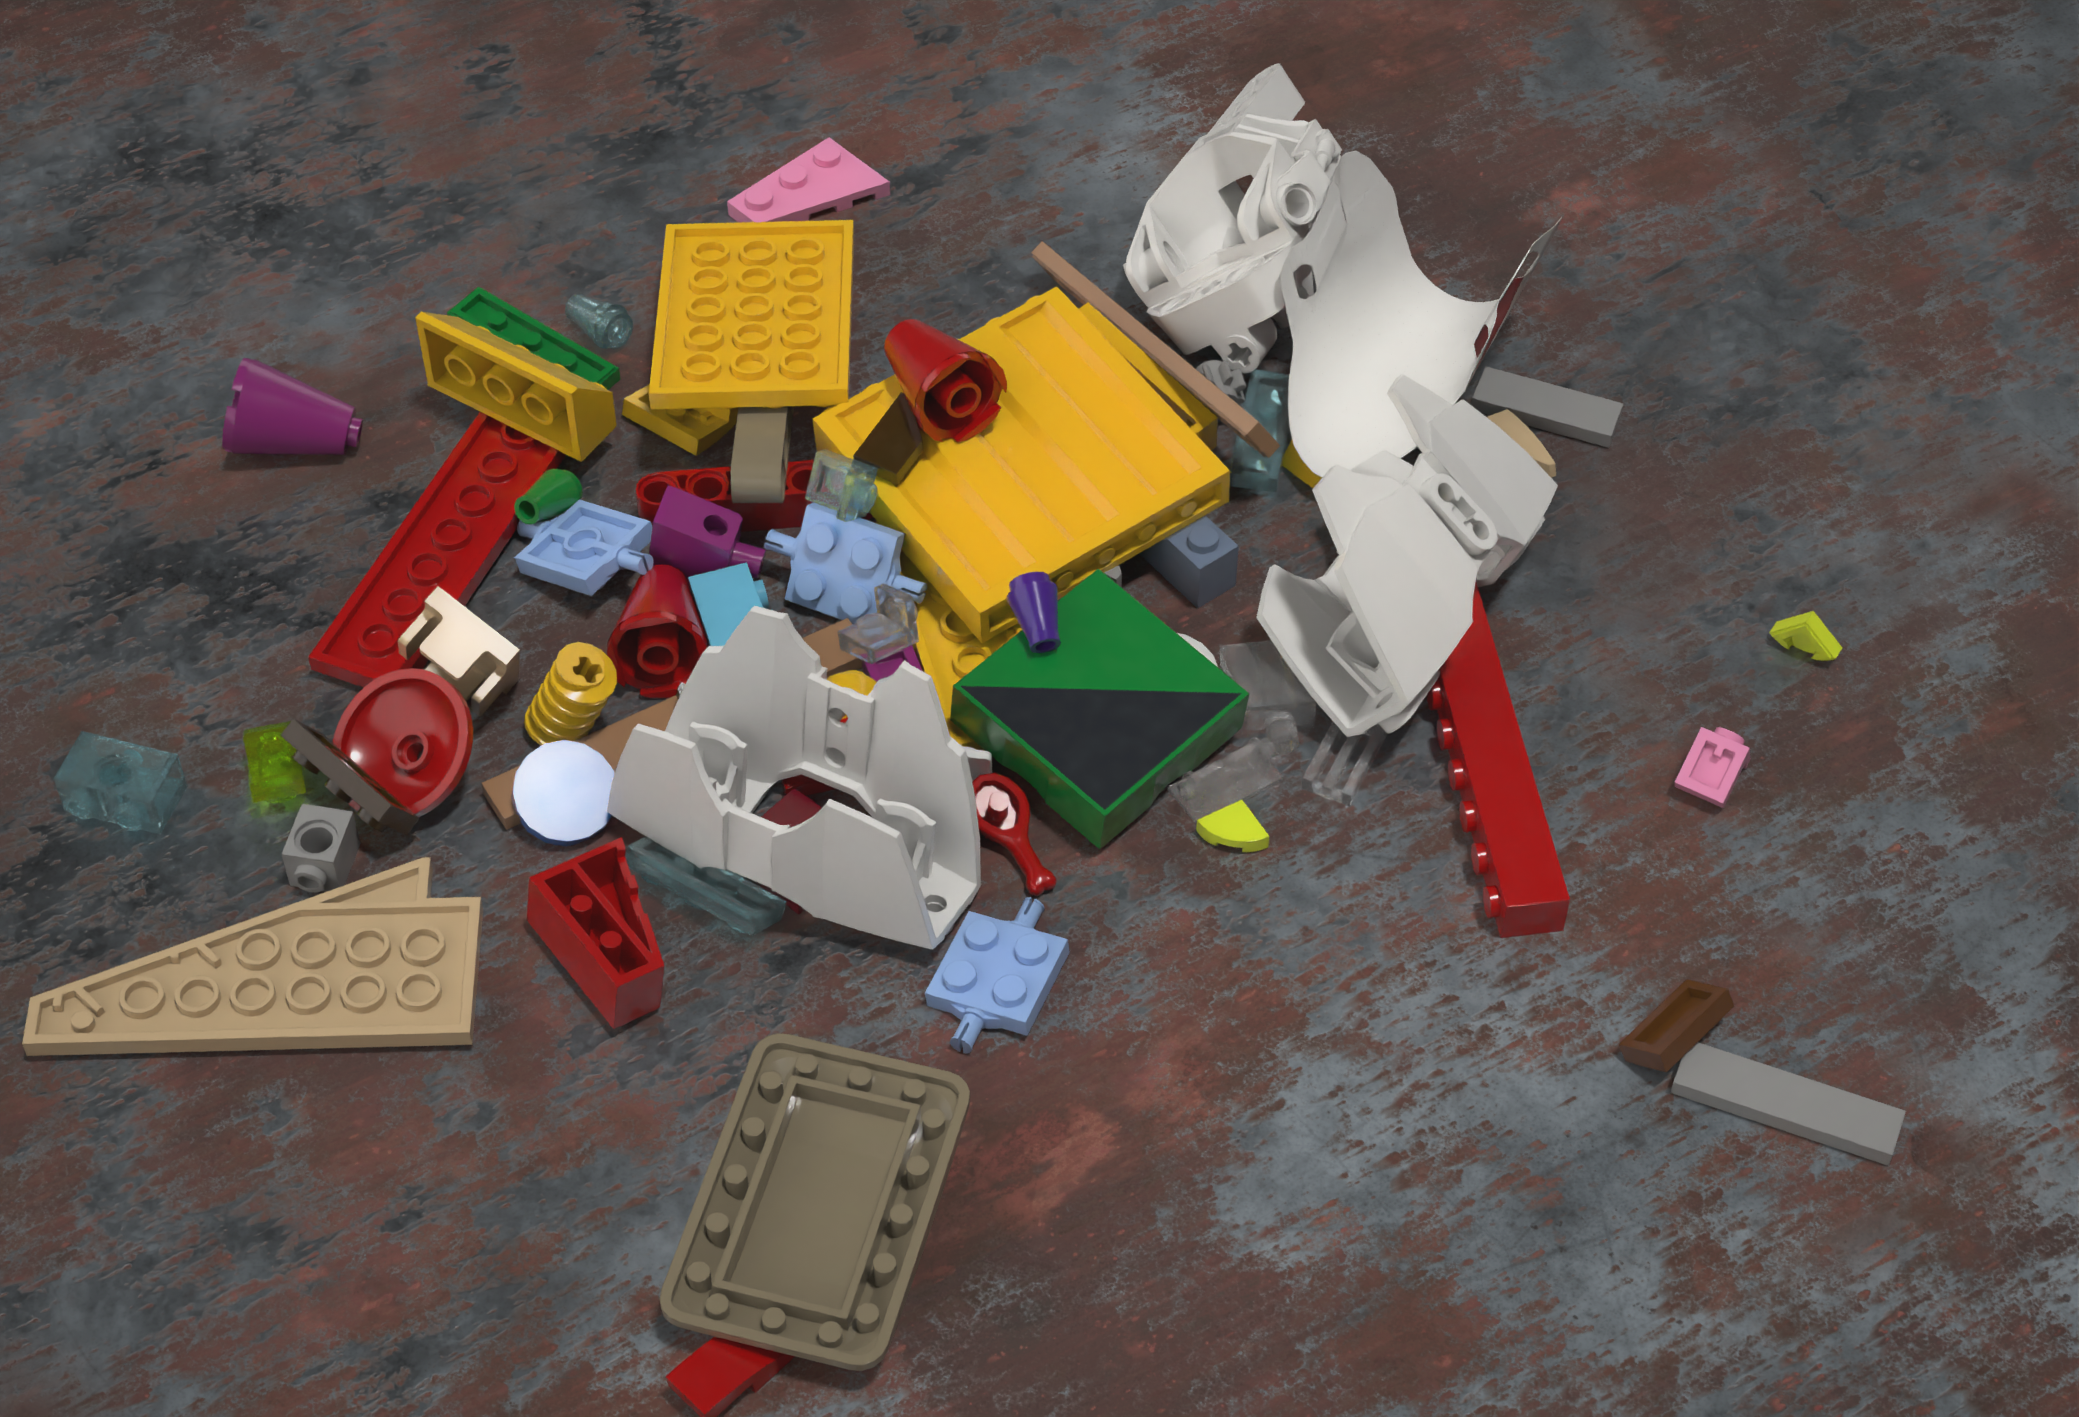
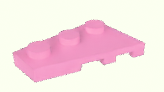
M829 137L728 200V215L737 222L809 221L812 213L834 207L837 212L853 207V200L871 194L875 200L889 196L890 181Z

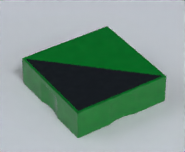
M1097 569L1058 600L1060 646L1050 652L1033 653L1030 650L1023 630H1021L953 685L950 721L985 751H989L992 757L1002 766L1011 769L1027 780L1038 791L1047 805L1100 850L1146 811L1168 784L1195 769L1243 727L1249 693L1105 573Z

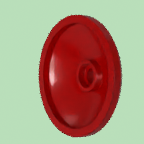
M400 669L376 678L360 690L343 712L334 733L333 743L411 812L420 817L442 803L462 778L471 755L473 723L464 697L448 680L423 669ZM423 750L421 757L418 759L419 753ZM354 800L348 803L356 811H359L361 808Z

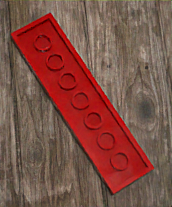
M479 412L308 656L311 670L364 688L376 678L392 671L409 668L423 669L429 659L420 653V647L407 660L399 654V638L425 609L424 601L437 586L463 606L466 605L517 529L520 519L515 513L514 505L516 500L523 496L544 472L550 469H557L566 454Z

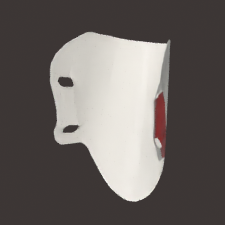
M1358 151L1347 152L1340 157L1334 169L1324 202L1310 232L1302 241L1292 247L1283 262L1281 270V291L1293 339L1288 386L1289 428L1296 451L1301 460L1314 474L1323 477L1336 464L1351 470L1382 450H1386L1401 459L1417 447L1398 410L1387 395L1391 385L1398 376L1404 374L1452 405L1455 404L1468 387L1555 234L1562 217L1554 227L1532 244L1499 299L1489 302L1465 301L1439 289L1416 265L1411 256L1399 218L1393 187L1373 161ZM1533 251L1538 252V257L1523 277L1514 278L1527 255ZM1303 264L1311 266L1316 283V292L1306 299L1299 297L1294 280V272Z

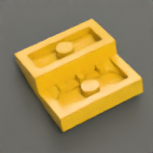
M650 384L627 396L623 401V416L695 456L716 443L737 423L738 407L728 410L718 408H692L680 411L650 409Z

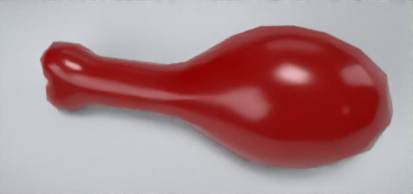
M997 773L979 775L972 781L979 833L1010 851L1025 875L1026 887L1030 895L1037 897L1044 890L1054 889L1057 883L1056 877L1042 865L1030 844L1028 837L1030 804L1026 794L1008 777Z

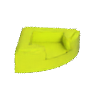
M1814 611L1776 621L1769 632L1786 649L1789 650L1791 645L1800 650L1813 654L1811 659L1834 660L1843 648Z
M1239 800L1197 820V833L1212 845L1218 846V843L1230 847L1242 848V852H1255L1269 847L1270 836L1243 800Z

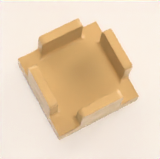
M437 586L424 601L425 609L399 638V654L408 660L420 647V653L431 661L424 670L433 672L448 680L459 690L465 701L472 696L471 709L478 716H481L502 692L507 694L519 680L520 649Z

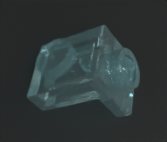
M826 449L817 451L805 499L836 510V518L844 522L864 517L873 507L877 497V486L874 482L878 468Z

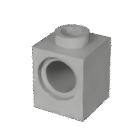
M301 804L282 851V858L290 886L299 887L308 892H327L345 885L361 844L353 811Z

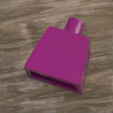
M667 485L653 521L649 554L653 557V566L664 564L679 569L685 575L689 585L688 577L747 562L751 576L758 579L764 564L766 550L739 542L743 518L739 513Z

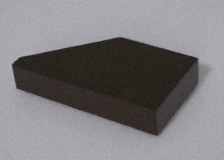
M901 392L853 455L855 467L896 485L900 483L923 452L922 437L904 393Z

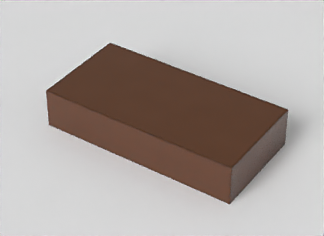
M1686 979L1619 1043L1625 1062L1667 1073L1734 1007L1729 990Z

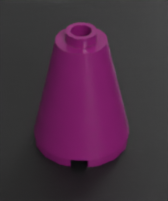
M242 359L231 390L235 391L232 406H227L222 435V447L225 451L233 452V454L345 455L349 446L357 448L362 433L363 419L356 418L355 407L256 359Z

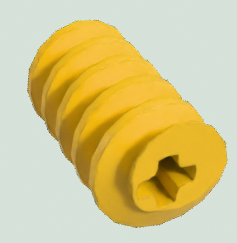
M576 642L568 644L560 650L525 713L524 725L529 736L539 745L561 740L575 741L587 736L617 684V672L612 660L601 649L588 643Z

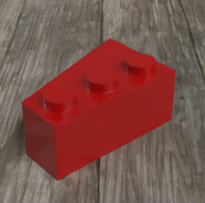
M622 837L529 877L527 904L528 923L613 1029L660 1008L665 966L648 914L643 911L638 896L639 887L635 875H631L625 857L626 848Z

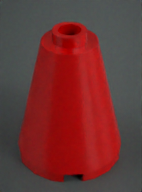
M917 319L904 320L891 329L884 344L885 354L918 425L933 440L943 442L941 439L953 438L956 442L966 441L982 432L997 417L1001 409L997 402L1001 390L1005 393L1007 391V380L1004 370L991 356Z
M660 564L654 565L649 571L647 570L645 575L640 574L607 643V656L612 660L616 669L617 682L625 687L626 682L640 689L639 695L644 697L671 698L675 696L680 683L686 684L702 653L709 646L687 579L679 569L670 565Z

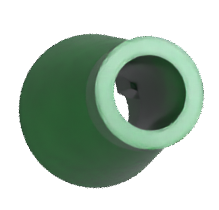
M547 470L523 496L516 500L514 505L515 513L525 524H534L540 520L558 517L564 514L579 499H582L581 483L568 470Z

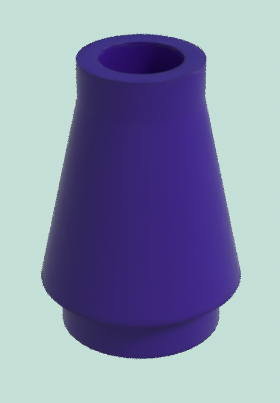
M1029 572L1017 576L1009 583L1010 592L1007 595V601L1028 640L1031 652H1050L1061 644L1058 633L1057 585L1050 581L1049 575L1045 572Z

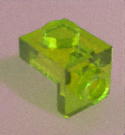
M291 721L250 728L243 731V741L248 759L249 786L253 803L261 801L274 804L292 800L296 795L306 793L305 769L292 757L297 749L281 736Z

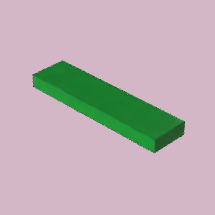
M477 287L447 312L448 316L459 317L475 326H482L492 334L514 345H521L531 353L553 364H560L568 371L590 382H597L603 385L607 390L621 380L619 367L481 287Z

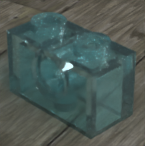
M81 731L53 778L64 811H68L82 819L96 818L116 823L130 831L143 830L161 835L188 787L178 754Z

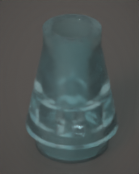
M583 294L573 295L566 304L565 314L567 318L574 321L600 348H619L628 341L632 334V318L621 305L588 298Z

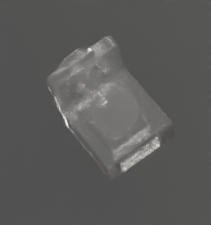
M884 583L874 587L877 613L863 615L857 619L855 624L837 631L840 650L870 664L919 642L916 623L918 612L912 596Z

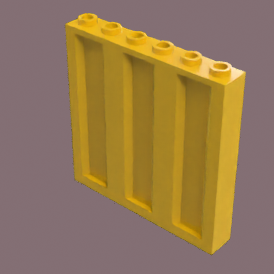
M1057 286L1041 295L1030 298L1016 309L1001 317L991 319L981 328L958 339L991 356L1004 370L1007 380V391L1005 393L1001 390L997 402L1001 409L997 417L982 432L961 442H956L953 438L941 439L943 442L935 441L918 425L923 441V452L898 485L855 467L853 457L899 394L903 393L895 374L879 383L869 385L861 393L851 397L848 403L831 406L813 418L816 450L880 525L905 533L901 550L982 644L1018 623L1007 601V595L1010 592L1009 583L1017 576L1029 572L1047 573L1050 581L1057 585L1059 600L1097 569H1100L1103 573L1113 569L1229 502L1230 470Z

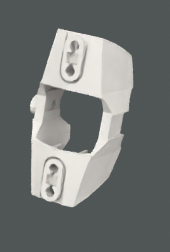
M1404 374L1395 379L1387 395L1402 417L1414 443L1422 452L1419 454L1414 466L1388 451L1382 450L1351 470L1338 464L1331 467L1312 491L1337 549L1336 552L1339 555L1325 574L1315 580L1296 576L1276 564L1271 566L1262 589L1257 612L1258 621L1282 658L1311 697L1346 737L1365 734L1376 724L1389 734L1399 729L1411 718L1440 675L1439 668L1447 660L1473 623L1472 612L1475 583L1477 582L1478 587L1494 584L1500 575L1519 559L1545 521L1543 516L1558 487L1554 480L1528 452L1464 399L1452 405Z
M754 605L724 646H708L702 653L682 690L666 730L662 731L642 724H637L634 727L620 756L614 774L607 812L666 849L695 864L700 869L703 867H714L724 871L727 869L756 881L795 902L812 914L813 917L933 950L945 939V935L952 931L954 923L966 907L971 904L981 886V864L977 808L967 752L949 734L932 676L904 660L897 671L891 676L878 680L868 696L860 694L851 688L841 687L826 680L828 668L821 666L820 656L802 639L787 613ZM846 714L848 720L845 723L840 722ZM802 774L853 795L872 817L832 799H829L814 816L793 827L776 824L753 814V812L774 783Z

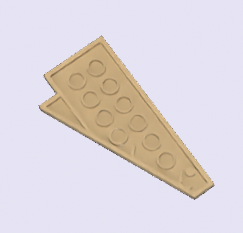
M420 858L30 997L22 1045L27 1056L473 1045L483 919L481 897L431 898L433 876L431 858Z

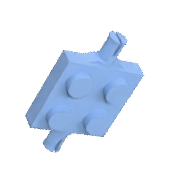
M579 499L564 514L551 521L525 524L520 520L517 525V531L520 536L532 539L531 543L514 557L520 573L592 596L619 570L628 569L645 575L647 570L649 571L653 567V557L648 553L640 552L651 542L652 524L651 521Z
M813 502L806 506L801 531L796 538L777 532L774 529H771L765 540H768L764 543L766 550L777 552L791 559V574L785 595V600L841 620L848 618L852 624L876 631L882 628L888 603L895 594L916 601V603H921L926 595L923 591L927 590V583L901 575L899 557L905 536L903 532Z
M1026 897L1013 921H1003L968 911L925 992L928 1007L952 1013L961 1020L954 1036L950 1039V1044L955 1050L961 1052L963 1047V1053H970L977 1037L984 1028H1002L1026 1036L1030 1032L1070 953L1068 939L1034 929L1045 909L1039 900L1034 899L1032 903V898Z

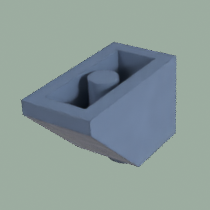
M1207 516L1196 520L1139 553L1197 609L1236 586L1239 546Z

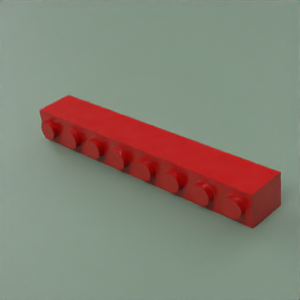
M1476 582L1473 595V623L1447 660L1439 668L1440 675L1426 695L1430 710H1437L1440 718L1437 721L1438 742L1441 750H1448L1451 760L1448 763L1449 782L1453 791L1460 790L1462 798L1459 808L1461 826L1465 833L1471 832L1474 843L1471 846L1472 865L1475 874H1483L1486 886L1483 888V903L1487 917L1495 918L1500 938L1564 931L1570 897Z

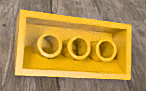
M422 311L415 317L428 386L580 462L617 426L613 393L597 382H590L568 371L560 364H553L531 353L525 347L514 345L492 334L488 329L482 326H475L459 317Z

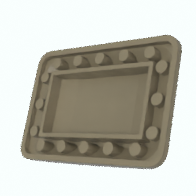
M777 1033L766 1036L759 1041L752 1051L660 1293V1306L663 1316L671 1324L679 1328L848 1370L863 1371L879 1364L888 1352L954 1159L969 1110L970 1090L967 1083L959 1075L949 1071L795 1035Z

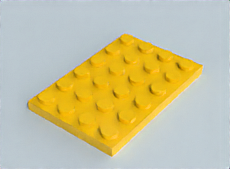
M853 220L666 224L649 387L650 409L680 411L692 408L728 410L735 407H830L840 403H848L854 257Z

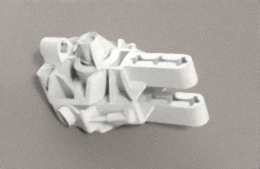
M1280 63L1266 68L1248 82L1208 134L1199 137L1147 201L1129 249L1126 263L1123 264L1130 284L1148 307L1146 312L1184 355L1212 345L1222 360L1228 362L1230 369H1241V372L1244 374L1254 371L1259 366L1277 339V329L1270 317L1275 319L1280 328L1289 326L1281 291L1282 265L1292 247L1302 241L1310 232L1324 202L1334 169L1338 164L1342 151L1329 129H1322L1316 119L1310 122L1304 120L1292 121L1305 104V101ZM1252 175L1254 179L1246 194H1244L1236 180ZM1303 264L1294 272V280L1299 297L1306 299L1314 294L1313 274L1311 266Z

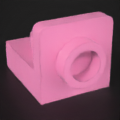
M1701 727L1675 780V787L1724 808L1742 769L1747 768L1750 761V748L1743 745L1745 740L1741 736L1730 730L1716 727L1715 731L1712 732Z

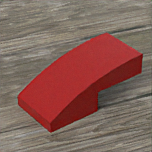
M714 1336L683 1360L665 1378L668 1386L700 1417H717L748 1387L755 1393L759 1391L795 1356Z

